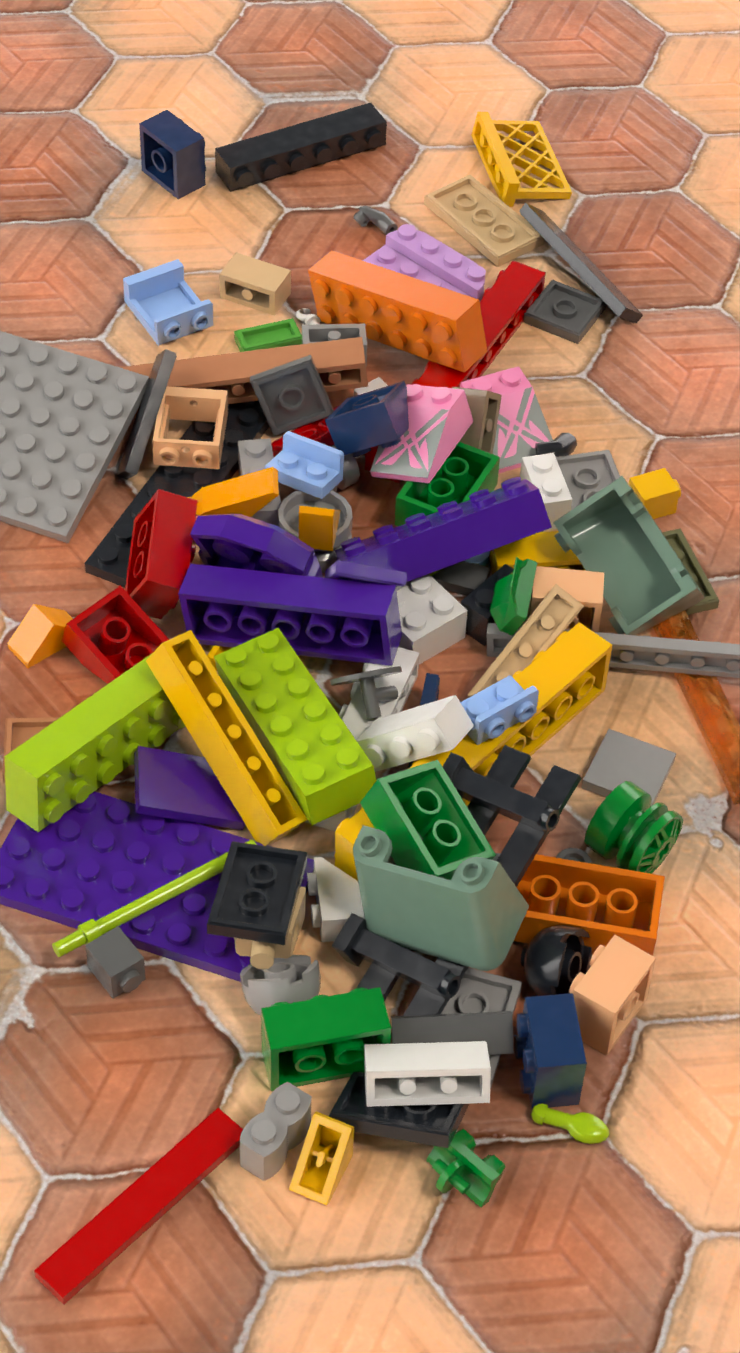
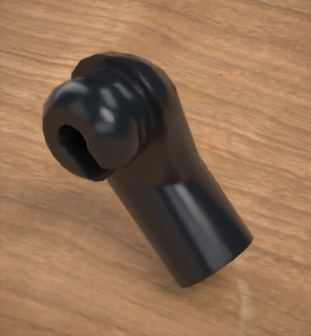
M561 433L552 441L535 443L536 455L554 453L555 457L570 455L577 446V440L570 433Z

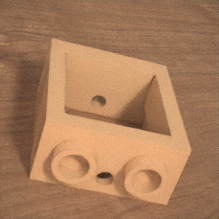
M166 387L157 414L152 440L154 465L220 469L228 417L227 390ZM170 419L216 422L213 442L167 439Z

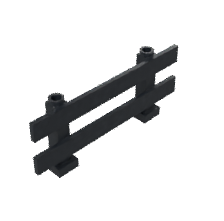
M505 745L485 777L475 773L463 757L451 752L442 767L461 798L470 801L467 808L484 836L498 814L519 822L496 860L517 887L549 832L556 828L562 810L582 778L576 773L554 765L536 796L533 797L514 789L532 759L530 755ZM351 913L332 944V947L347 962L357 967L360 966L363 959L371 963L357 988L372 989L381 987L385 1001L399 977L420 987L403 1016L441 1014L450 998L454 997L458 992L461 979L469 968L441 958H437L436 962L414 953V950L401 947L370 932L366 926V920Z

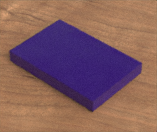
M142 746L137 747L134 753L136 813L243 830L245 826L244 821L205 757Z

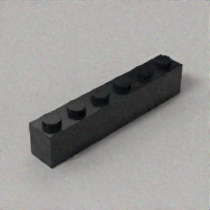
M367 103L215 148L216 173L229 191L232 192L386 145L387 121L372 103Z

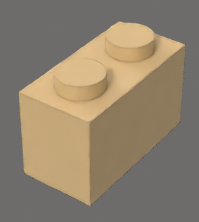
M237 252L219 274L220 298L274 316L291 294V270Z

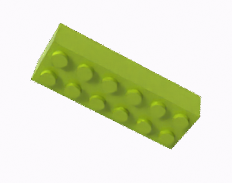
M276 628L215 655L214 659L220 678L311 825L360 804L376 782L374 766L280 629Z
M149 656L4 756L6 810L37 832H40L49 824L57 822L72 807L84 802L90 794L102 785L110 783L117 774L128 766L134 765V753L138 746L158 747L177 730L186 727L148 666L146 660Z

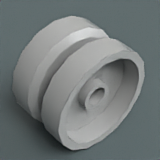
M299 490L295 491L282 501L278 509V526L298 539L299 505L340 510L333 551L314 549V555L318 559L321 571L326 573V570L338 560L335 550L342 548L340 545L342 542L352 538V508L345 497L332 490L323 499Z

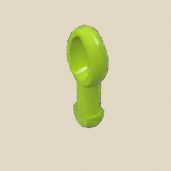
M537 1104L531 1111L532 1120L537 1124L543 1125L545 1123L566 1129L570 1136L579 1142L597 1144L606 1141L609 1137V1129L606 1124L593 1114L586 1112L569 1114L548 1108L547 1104Z

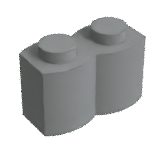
M289 1082L277 1087L268 1097L264 1112L253 1117L241 1133L240 1166L263 1181L273 1177L284 1165L288 1150L299 1145L308 1133L311 1124L312 1096Z

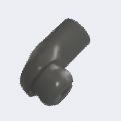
M369 206L359 207V211L354 214V219L362 227H365L371 220L385 235L398 229L397 224L384 212Z

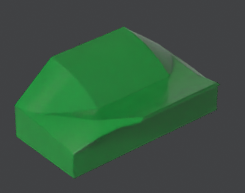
M516 557L513 572L496 583L490 613L499 631L513 636L526 620L537 567L536 561L530 559L523 561Z

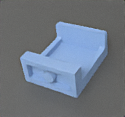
M179 259L123 278L125 303L158 346L213 326V304L209 299L201 302L185 282L184 266Z

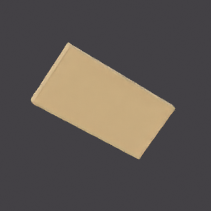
M471 175L424 196V205L497 267L544 245V238L531 224Z

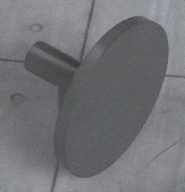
M401 666L347 675L331 679L330 684L335 686L360 682L367 719L381 717L379 702L396 700L398 690L395 686L376 688L374 679L401 673L402 668Z

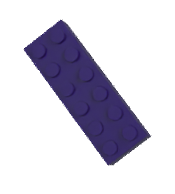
M515 477L502 482V488L489 492V489L476 491L469 495L470 500L457 504L456 501L444 503L437 507L438 512L425 516L424 513L412 515L405 519L406 524L395 528L392 525L380 527L374 530V536L363 540L360 537L348 539L340 544L342 548L335 550L339 561L406 572V582L552 528L539 488L527 479L521 480V477Z
M190 564L178 593L186 631L192 630L199 644L233 648L279 628L297 655L392 666L402 637L396 585Z

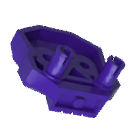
M217 514L198 516L190 535L200 548L198 554L204 565L323 577L318 559L314 555V549L279 526L242 514Z

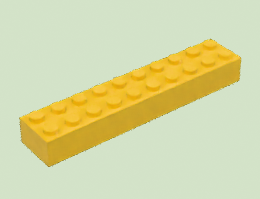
M580 622L571 630L563 631L550 648L546 651H540L529 666L523 671L518 670L512 676L524 690L531 686H535L539 690L537 710L529 720L518 722L506 729L499 737L490 738L479 745L466 734L453 750L415 760L410 768L435 760H439L443 766L452 752L463 757L475 773L486 777L505 745L526 753L531 757L605 691L612 644ZM462 798L465 805L468 806L470 801ZM363 807L352 818H345L335 831V866L357 881L353 846L363 825L374 828Z

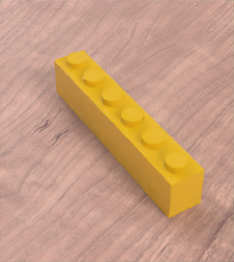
M192 630L163 642L149 656L146 662L253 838L263 846H269L289 835L308 819Z

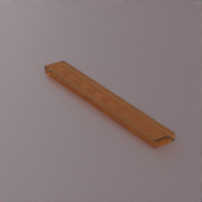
M685 610L653 626L657 637L700 641ZM674 673L733 804H740V725L717 677Z

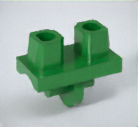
M461 1129L455 1133L449 1148L434 1146L426 1161L440 1175L436 1182V1188L439 1191L447 1193L454 1187L461 1194H466L478 1206L483 1207L489 1202L496 1184L501 1179L505 1163L495 1155H488L484 1159L478 1157L473 1152L476 1147L474 1137L466 1130Z

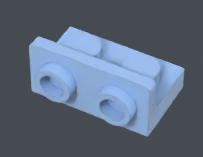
M287 431L283 435V450L265 465V469L270 467L276 468L278 470L279 483L323 499L343 480L344 453L341 450Z
M509 675L460 702L474 724V727L467 733L468 736L479 745L490 738L499 737L506 729L518 722L529 720L536 713L539 690L535 686L524 690Z

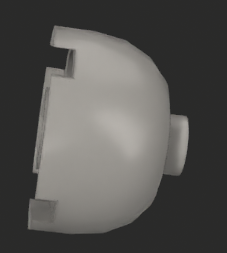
M292 955L287 959L274 958L273 966L268 969H257L250 964L242 969L240 973L246 1002L260 1016L261 1008L270 1007L278 1002L293 1003L310 1000L319 994L321 988L319 963L315 960L311 964L310 956Z

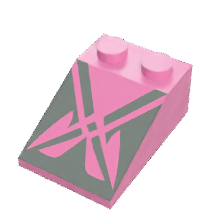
M519 366L460 382V388L487 390L502 395L493 455L500 457L499 473L520 468L522 457L535 456V443L553 440L533 387Z
M407 384L409 428L400 437L401 441L398 444L388 448H382L381 445L378 446L370 472L372 477L430 483L473 423V418L463 389Z

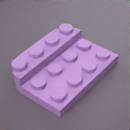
M410 224L401 225L398 230L388 233L386 235V244L363 260L479 299V302L484 294L486 271L483 267L427 233L416 230Z

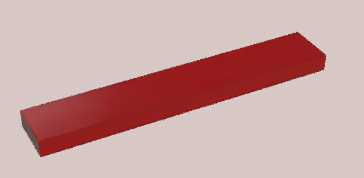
M218 1107L34 1270L35 1277L65 1305L239 1148L243 1129Z

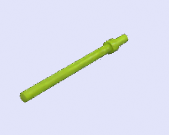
M252 839L245 842L247 844L257 845L255 841ZM228 852L96 921L90 919L78 925L77 931L52 943L56 955L61 957L84 944H88L117 926L223 872Z

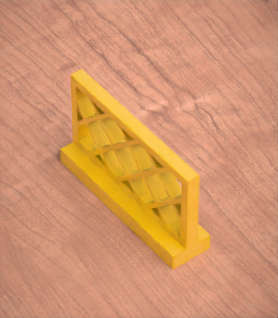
M477 112L471 136L500 200L509 207H513L515 199L571 198V188L539 121L492 120L489 112ZM497 131H503L509 135L505 136ZM523 131H533L535 136L533 137ZM514 138H517V139H519V140L525 142L526 144H525V145H522V144H520V143L514 141L513 139H514ZM506 146V147H508V148H510V149L516 151V153L513 154V153L509 152L508 150H506L504 147ZM531 147H534V148H536V149L542 151L543 154H539L538 152H536V151H534V150H532V149H530V148H531ZM524 155L534 162L531 163L521 157ZM515 164L524 169V171L521 172L520 170L514 168L512 165ZM541 164L551 169V172H548L538 166ZM532 173L542 178V180L539 181L529 175ZM523 182L532 188H521L520 183ZM549 182L559 188H552L546 184Z

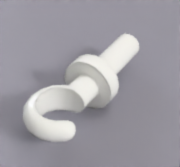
M302 308L296 312L297 319L305 321V325H320V318L315 314H310V309Z

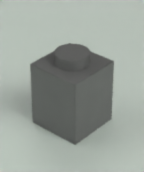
M119 926L85 945L88 968L113 999L124 992L128 993L135 990L142 981L146 980L144 957Z

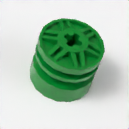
M625 781L618 785L598 807L586 830L584 842L588 848L606 860L617 856V868L652 874L662 864L676 843L682 830L683 818L675 811H668L664 803H655L651 806L652 799L649 793L631 781Z

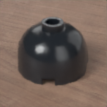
M555 925L542 929L532 938L529 944L524 946L521 953V965L524 967V975L529 987L537 995L570 994L569 989L575 977L580 972L586 974L590 968L592 947L585 946L582 938H590L587 931L569 925Z

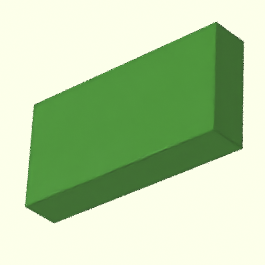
M292 318L234 331V340L240 352L300 345L302 344V335Z

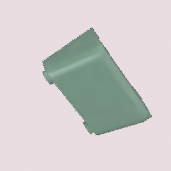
M623 476L553 522L559 531L554 537L565 552L571 549L586 571L604 573L603 597L614 615L609 621L618 634L637 635L694 606L705 598L644 504Z
M363 825L355 840L353 855L364 919L366 920L368 930L401 947L477 970L489 971L500 966L505 960L529 908L528 903L498 861L483 857H471L460 863L451 880L397 866L391 856L392 841L387 834L379 829Z

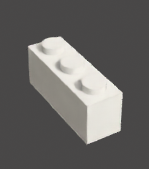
M453 695L376 719L356 741L372 762L374 771L377 772L453 750L474 727V724L457 696Z
M486 1041L364 1045L367 1107L490 1103L491 1067Z

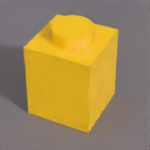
M666 468L629 478V485L653 519L676 513L678 499L681 497V489L678 481L672 479Z

